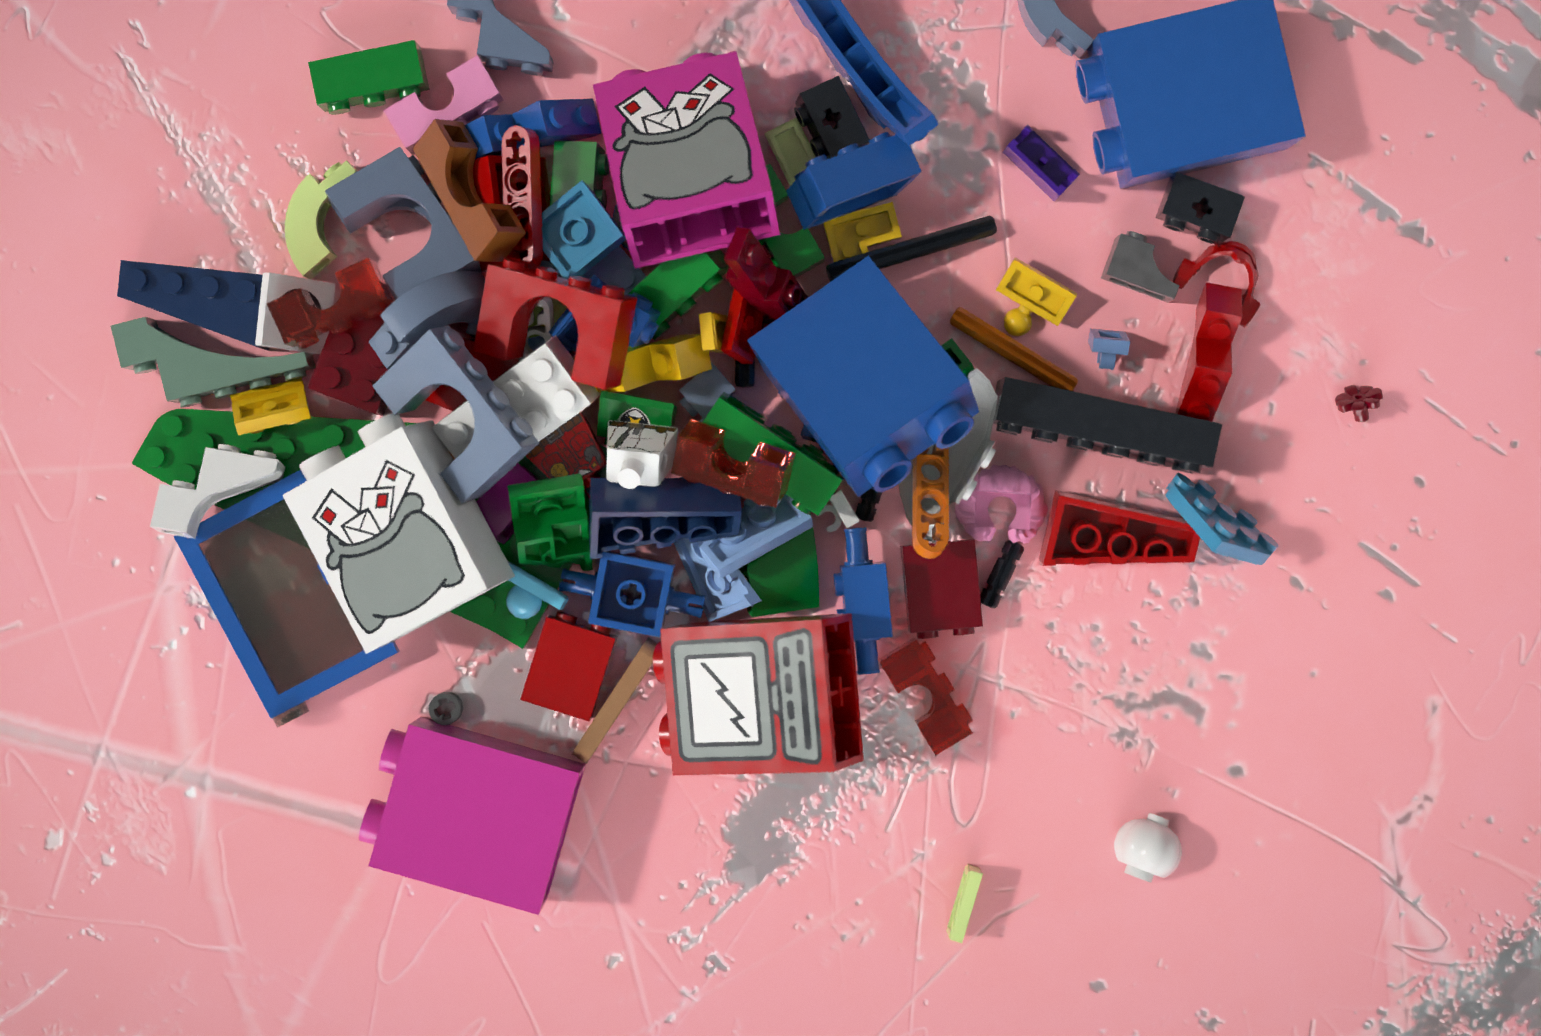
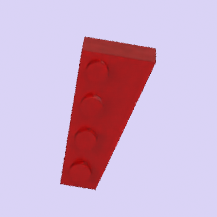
M1055 490L1039 561L1042 566H1056V564L1195 562L1200 537L1184 518Z

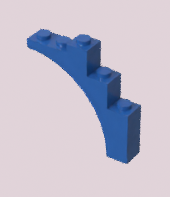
M789 0L803 26L818 38L835 70L852 85L867 114L883 129L888 127L905 144L910 146L914 142L925 138L932 129L939 125L934 114L918 100L884 61L841 0Z

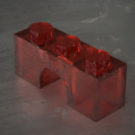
M368 257L335 272L340 284L341 293L339 300L330 308L318 309L310 293L301 288L266 303L285 345L298 346L299 350L318 343L320 341L318 336L330 330L332 334H337L353 326L352 320L365 315L366 319L381 315L386 309L385 306L394 301L376 262Z
M690 419L678 436L671 473L681 476L689 482L702 483L717 488L725 494H735L753 500L761 506L777 508L788 489L796 453L760 442L749 458V461L740 462L731 458L724 449L725 430Z
M912 638L879 658L878 661L897 693L913 685H920L929 689L932 695L931 707L926 714L914 721L936 756L971 735L973 732L968 724L972 723L973 719L963 703L958 706L954 703L950 693L955 691L944 672L939 675L936 673L931 663L937 659L926 641L919 644L917 639Z

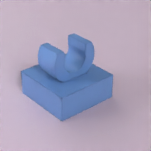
M1090 328L1088 344L1092 352H1098L1097 363H1099V368L1114 370L1116 354L1128 355L1130 340L1124 331Z

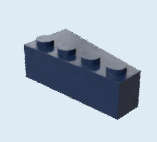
M126 260L120 261L118 297L268 351L270 347L255 345L263 275Z
M591 478L589 504L590 560L603 558V552L619 549L622 555L636 552V546L656 543L657 548L671 547L678 539L688 538L691 543L739 535L742 515L739 478H664L659 486L638 485L632 489L624 488L619 483L610 482L606 478Z

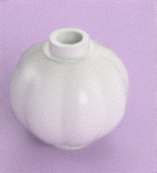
M1149 813L1147 819L1130 820L1119 829L1114 841V851L1117 860L1127 864L1124 873L1152 883L1154 875L1165 878L1175 871L1181 860L1182 846L1179 837L1168 827L1170 820Z

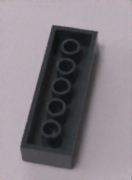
M1004 377L997 381L995 393L998 398L993 424L997 425V432L1017 436L1022 431L1032 433L1031 439L1052 443L1057 442L1059 438L1067 440L1066 447L1083 451L1093 450L1094 446L1102 448V455L1121 459L1123 457L1129 458V454L1137 455L1136 462L1151 466H1165V462L1173 463L1171 470L1188 474L1201 473L1202 468H1213L1223 424L1010 377Z

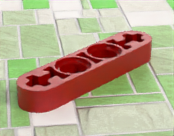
M512 126L505 131L502 137L503 204L510 205L516 216L519 210L525 207L529 213V221L523 227L528 238H522L507 258L525 261V268L535 270L536 267L540 266L543 258L540 142L538 135L532 129ZM524 138L525 144L521 145L518 149L516 146L517 142ZM523 159H526V164L516 163V160L523 161ZM524 170L528 176V183L523 190H518L516 177L519 172ZM528 250V257L520 259V252Z

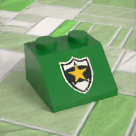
M601 390L597 436L605 437L604 445H607L609 420L674 427L678 407L672 403Z

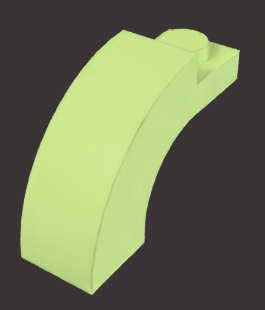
M347 160L343 164L338 162L331 166L324 173L323 177L325 179L321 183L309 173L296 188L287 208L285 238L288 252L301 275L311 280L338 257L330 248L324 232L325 218L331 207L325 190L357 172V169Z

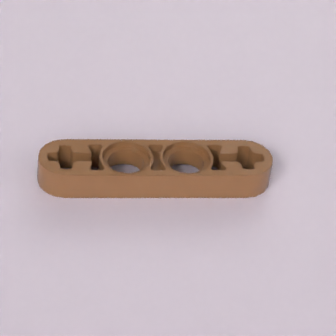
M649 637L646 639L572 752V755L584 763H588L653 664V652L657 645L656 641Z

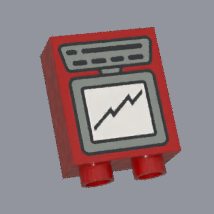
M852 613L693 622L660 629L661 641L657 643L653 652V670L657 680L661 684H665L667 713L660 722L659 742L662 751L667 756H671L673 776L836 772L864 761Z

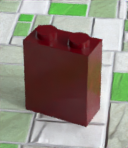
M974 539L948 541L943 552L936 558L930 559L917 554L913 545L900 546L907 624L910 633H917V639L939 637L938 631L953 629V635L957 636L975 634L974 627H983ZM929 543V546L934 547V543Z

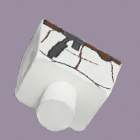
M609 420L606 480L617 482L628 489L635 488L638 485L659 486L677 460L678 428Z

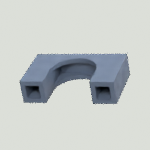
M401 147L394 149L325 190L332 208L350 234L379 216L394 210L413 211L422 215L430 222L431 235L425 247L412 258L382 275L389 292L395 300L420 283L441 274L463 270L482 273L479 261H474L460 233L454 226L450 215L441 206L440 203L442 201L438 197L432 183L427 185L421 177L424 171L414 155L407 157Z
M449 326L429 329L373 385V388L394 415L414 411L442 384L452 386L464 395L474 415L475 427L473 437L468 447L440 475L459 500L465 503L482 497L539 444V441L532 434L533 430L530 424L525 419L519 417L511 407L510 400L505 392L497 388L487 376L485 366L479 360L473 358L466 349L461 335Z

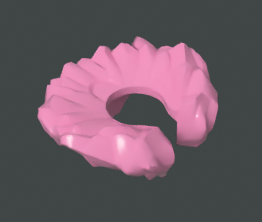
M993 464L990 469L982 468L980 473H977L973 479L977 481V485L967 501L961 499L959 504L956 503V518L964 526L965 531L974 539L987 542L992 540L996 531L988 514L989 504L996 497H1007L1015 504L1016 515L1008 527V538L1012 543L1018 541L1029 543L1030 539L1037 535V529L1044 522L1048 512V506L1044 504L1041 484L1035 482L1033 475L1028 476L1015 465L1009 467L1004 464L1001 466Z

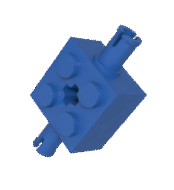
M867 527L844 529L847 562H844V565H839L840 573L833 574L836 597L842 596L843 609H837V614L852 613L858 675L880 673L876 640L893 637L886 563L869 560Z
M610 551L603 552V558H600L598 572L595 575L563 568L561 578L573 580L575 583L562 581L559 584V591L561 592L566 591L591 596L592 604L588 624L655 637L661 636L660 629L664 627L665 617L670 612L702 618L704 608L690 606L689 603L704 606L706 598L705 595L701 596L674 590L672 581L676 564L626 554L621 555L620 553ZM635 584L637 585L636 590L642 592V597L636 598L633 603L628 602L629 596L623 594V590Z

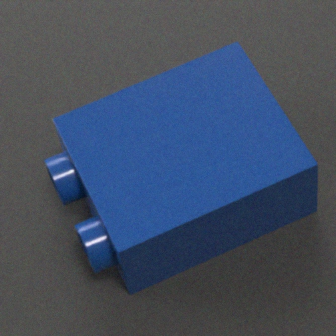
M1235 0L1099 33L1087 49L1089 58L1077 60L1075 64L1077 84L1081 98L1085 104L1099 101L1106 128L1094 131L1092 135L1093 150L1099 171L1102 175L1116 172L1120 189L1170 178L1176 172L1186 174L1286 150L1306 137L1274 0Z
M869 256L747 340L765 374L857 497L872 487L877 492H884L897 486L910 473L912 469L911 460L933 444L940 449H945L961 441L974 425L972 417L979 413L968 378Z

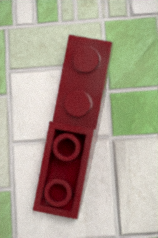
M736 228L724 258L729 266L725 278L747 302L774 322L807 299L808 296L790 270L780 269L774 265L749 228Z

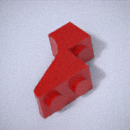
M1209 282L1205 283L1196 307L1193 343L1176 407V414L1213 422L1232 375V342L1242 319V290L1240 288Z

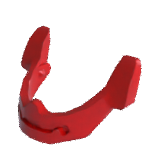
M1227 241L1209 246L1195 261L1184 258L1173 278V283L1180 285L1179 289L1184 288L1191 277L1200 271L1201 266L1218 256H1230L1237 263L1245 265L1249 277V285L1245 294L1242 295V319L1239 324L1245 328L1261 305L1253 296L1259 276L1254 253L1244 244L1236 241Z

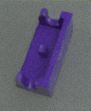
M1028 124L1002 152L1054 202L1080 175Z

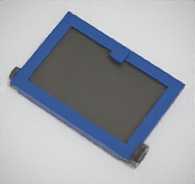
M301 470L200 522L196 539L174 536L270 719H273L277 728L309 712L306 700L400 652L395 641L374 651L365 653L282 496L307 481Z

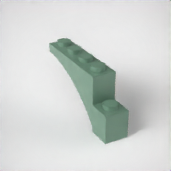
M148 317L110 325L121 368L134 370L135 374H144L157 370L156 364H158L166 400L168 402L180 403L181 408L201 404V397L215 394L216 399L230 397L231 394L237 393L236 388L250 385L251 390L272 385L271 379L283 376L286 381L307 377V370L315 369L316 367L313 354L307 352L273 357L229 356L210 352L172 336L158 327L157 320Z

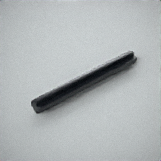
M992 216L982 217L830 263L826 266L827 277L830 282L867 256L871 258L880 270L992 236L997 233V226Z

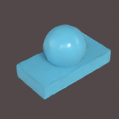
M508 562L515 575L509 581L516 584L509 590L506 597V606L512 615L520 619H529L539 612L542 600L558 610L564 609L569 600L567 595L513 563Z

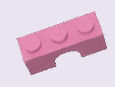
M478 55L446 73L454 88L453 100L446 108L430 110L425 107L422 100L414 92L383 110L404 147L411 154L415 153L413 150L414 146L434 119L462 121L466 125L468 121L478 115L480 117L491 115L499 109L498 104L504 101Z

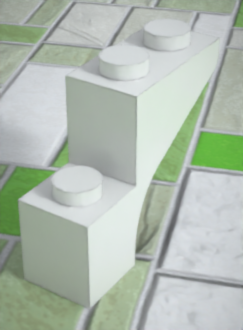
M219 444L218 449L206 447L196 490H194V484L173 480L172 486L159 484L150 527L159 533L196 539L199 524L211 506L221 500L280 481L284 476L285 466L276 459L275 454L266 451L255 450L254 455L240 453V448L226 444Z

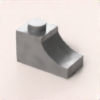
M1127 231L1126 235L1119 234L1114 239L1101 279L1167 303L1174 300L1180 285L1167 279L1158 269L1153 256L1155 245L1147 243L1148 238L1133 231Z

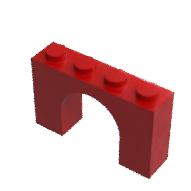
M503 258V263L488 264L473 348L474 352L505 361L523 357L531 314L542 299L552 297L567 306L573 314L578 327V345L571 380L603 390L621 386L637 298L624 295L625 289L617 286L603 285L602 289L591 286L592 280L588 278L569 276V279L558 277L559 271L552 268L536 267V270L525 268L526 262L515 258Z

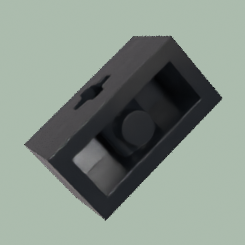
M839 76L799 94L795 102L794 113L799 124L802 127L807 126L812 137L810 146L815 157L826 155L827 159L838 156L837 152L851 144L857 143L859 148L869 144L870 139ZM825 117L828 122L833 120L836 122L834 128L831 125L824 126L822 124Z
M1176 172L1169 178L1155 218L1164 221L1163 226L1176 232H1184V229L1198 233L1197 238L1201 241L1218 244L1219 241L1224 242L1231 238L1245 196ZM1198 203L1202 205L1201 211L1206 213L1200 218L1196 217L1197 211L1192 208Z

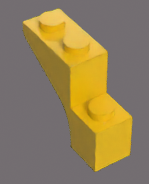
M682 334L634 348L630 346L627 350L621 386L606 390L596 389L598 392H601V390L607 392H626L654 381L686 379L712 369L709 351L702 350L701 334Z

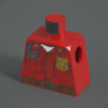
M579 412L539 441V444L526 455L549 479L581 473L584 493L589 500L591 478H600L597 473L607 466V458L583 412Z

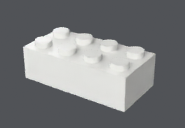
M556 335L493 381L494 385L508 396L510 405L518 416L530 424L533 430L532 434L538 441H541L588 407L600 395L595 387L571 380L575 360ZM466 401L432 427L455 459L468 447L474 433V415L469 402Z

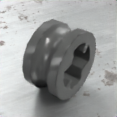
M449 691L442 692L431 700L429 715L437 724L450 725L462 715L464 709L463 702L455 693ZM441 699H448L447 704L450 702L454 703L455 709L450 712L451 718H444L445 713L439 715L437 708L442 705Z

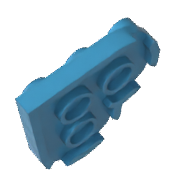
M1177 473L1166 488L1168 492L1165 496L1213 553L1255 565H1263L1278 548V543L1272 537L1260 532L1255 527L1258 522L1250 513L1243 509L1235 513L1227 505L1219 503L1214 498L1216 491L1205 481L1198 480L1195 484L1185 475Z

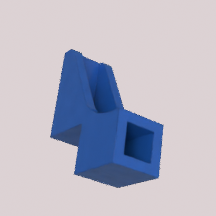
M593 98L539 100L513 114L483 115L465 125L478 148L475 160L488 155L502 156V137L505 131L512 126H522L535 131L539 137L540 147L554 145V141H576L591 138L602 133ZM522 138L521 141L517 142L516 146L518 149L521 145L525 144V139Z

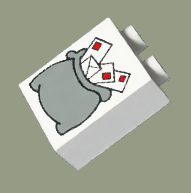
M390 413L358 431L366 448L348 458H345L340 446L329 448L312 456L299 465L307 481L282 495L366 654L409 634L515 577L475 499L462 503L440 475L454 459L432 429L435 425L433 420L405 426L400 414L394 415Z

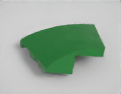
M581 473L507 485L519 564L546 565L548 567L560 568L563 563L579 564L582 571L593 570L592 559L590 560L588 518L585 509L584 484Z
M813 527L739 568L762 600L747 607V612L751 617L819 607V575Z

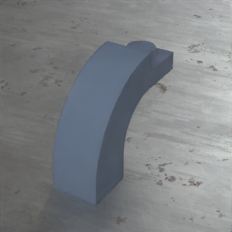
M1017 0L1020 15L1027 30L1042 47L1053 37L1057 40L1055 42L1056 46L1068 56H1073L1074 54L1080 59L1094 39L1060 11L1055 0Z
M476 271L449 272L420 283L396 299L380 315L385 323L369 341V344L384 366L390 369L429 329L444 327L457 322L478 324L485 277L481 272Z

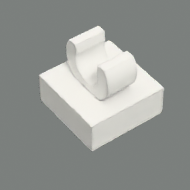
M842 490L832 495L830 498L832 505H825L819 514L820 516L830 511L835 515V522L826 528L827 532L836 531L840 527L841 522H843L847 529L860 522Z

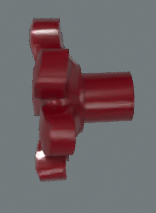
M1350 385L1344 388L1345 393L1336 396L1335 403L1340 412L1353 411L1356 422H1365L1369 419L1368 409L1379 408V400L1383 399V394L1380 388H1373V386H1361L1358 390L1356 385Z

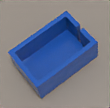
M885 132L869 140L870 144L859 148L857 143L851 144L837 152L838 156L827 159L826 155H821L808 161L805 164L806 169L794 176L795 181L786 190L803 230L897 196L922 172L911 147L905 144L897 135L890 136L889 132Z

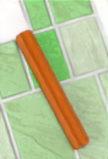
M958 307L950 318L952 326L1048 385L1069 391L1075 389L1078 383L1076 377L966 309Z

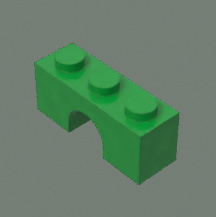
M769 163L766 165L776 208L788 200V194L772 165ZM801 229L792 234L779 232L780 235L758 240L761 246L765 245L774 265L780 269L790 270L795 278L815 268L825 260L824 254L809 229Z

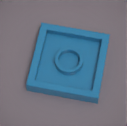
M583 180L542 212L543 251L565 279H569V276L581 277L626 241L624 233Z

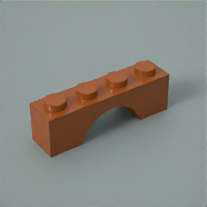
M434 119L413 150L474 261L503 262V258H507L526 232L510 205L483 203L480 199L473 178L474 161L478 148L462 121Z

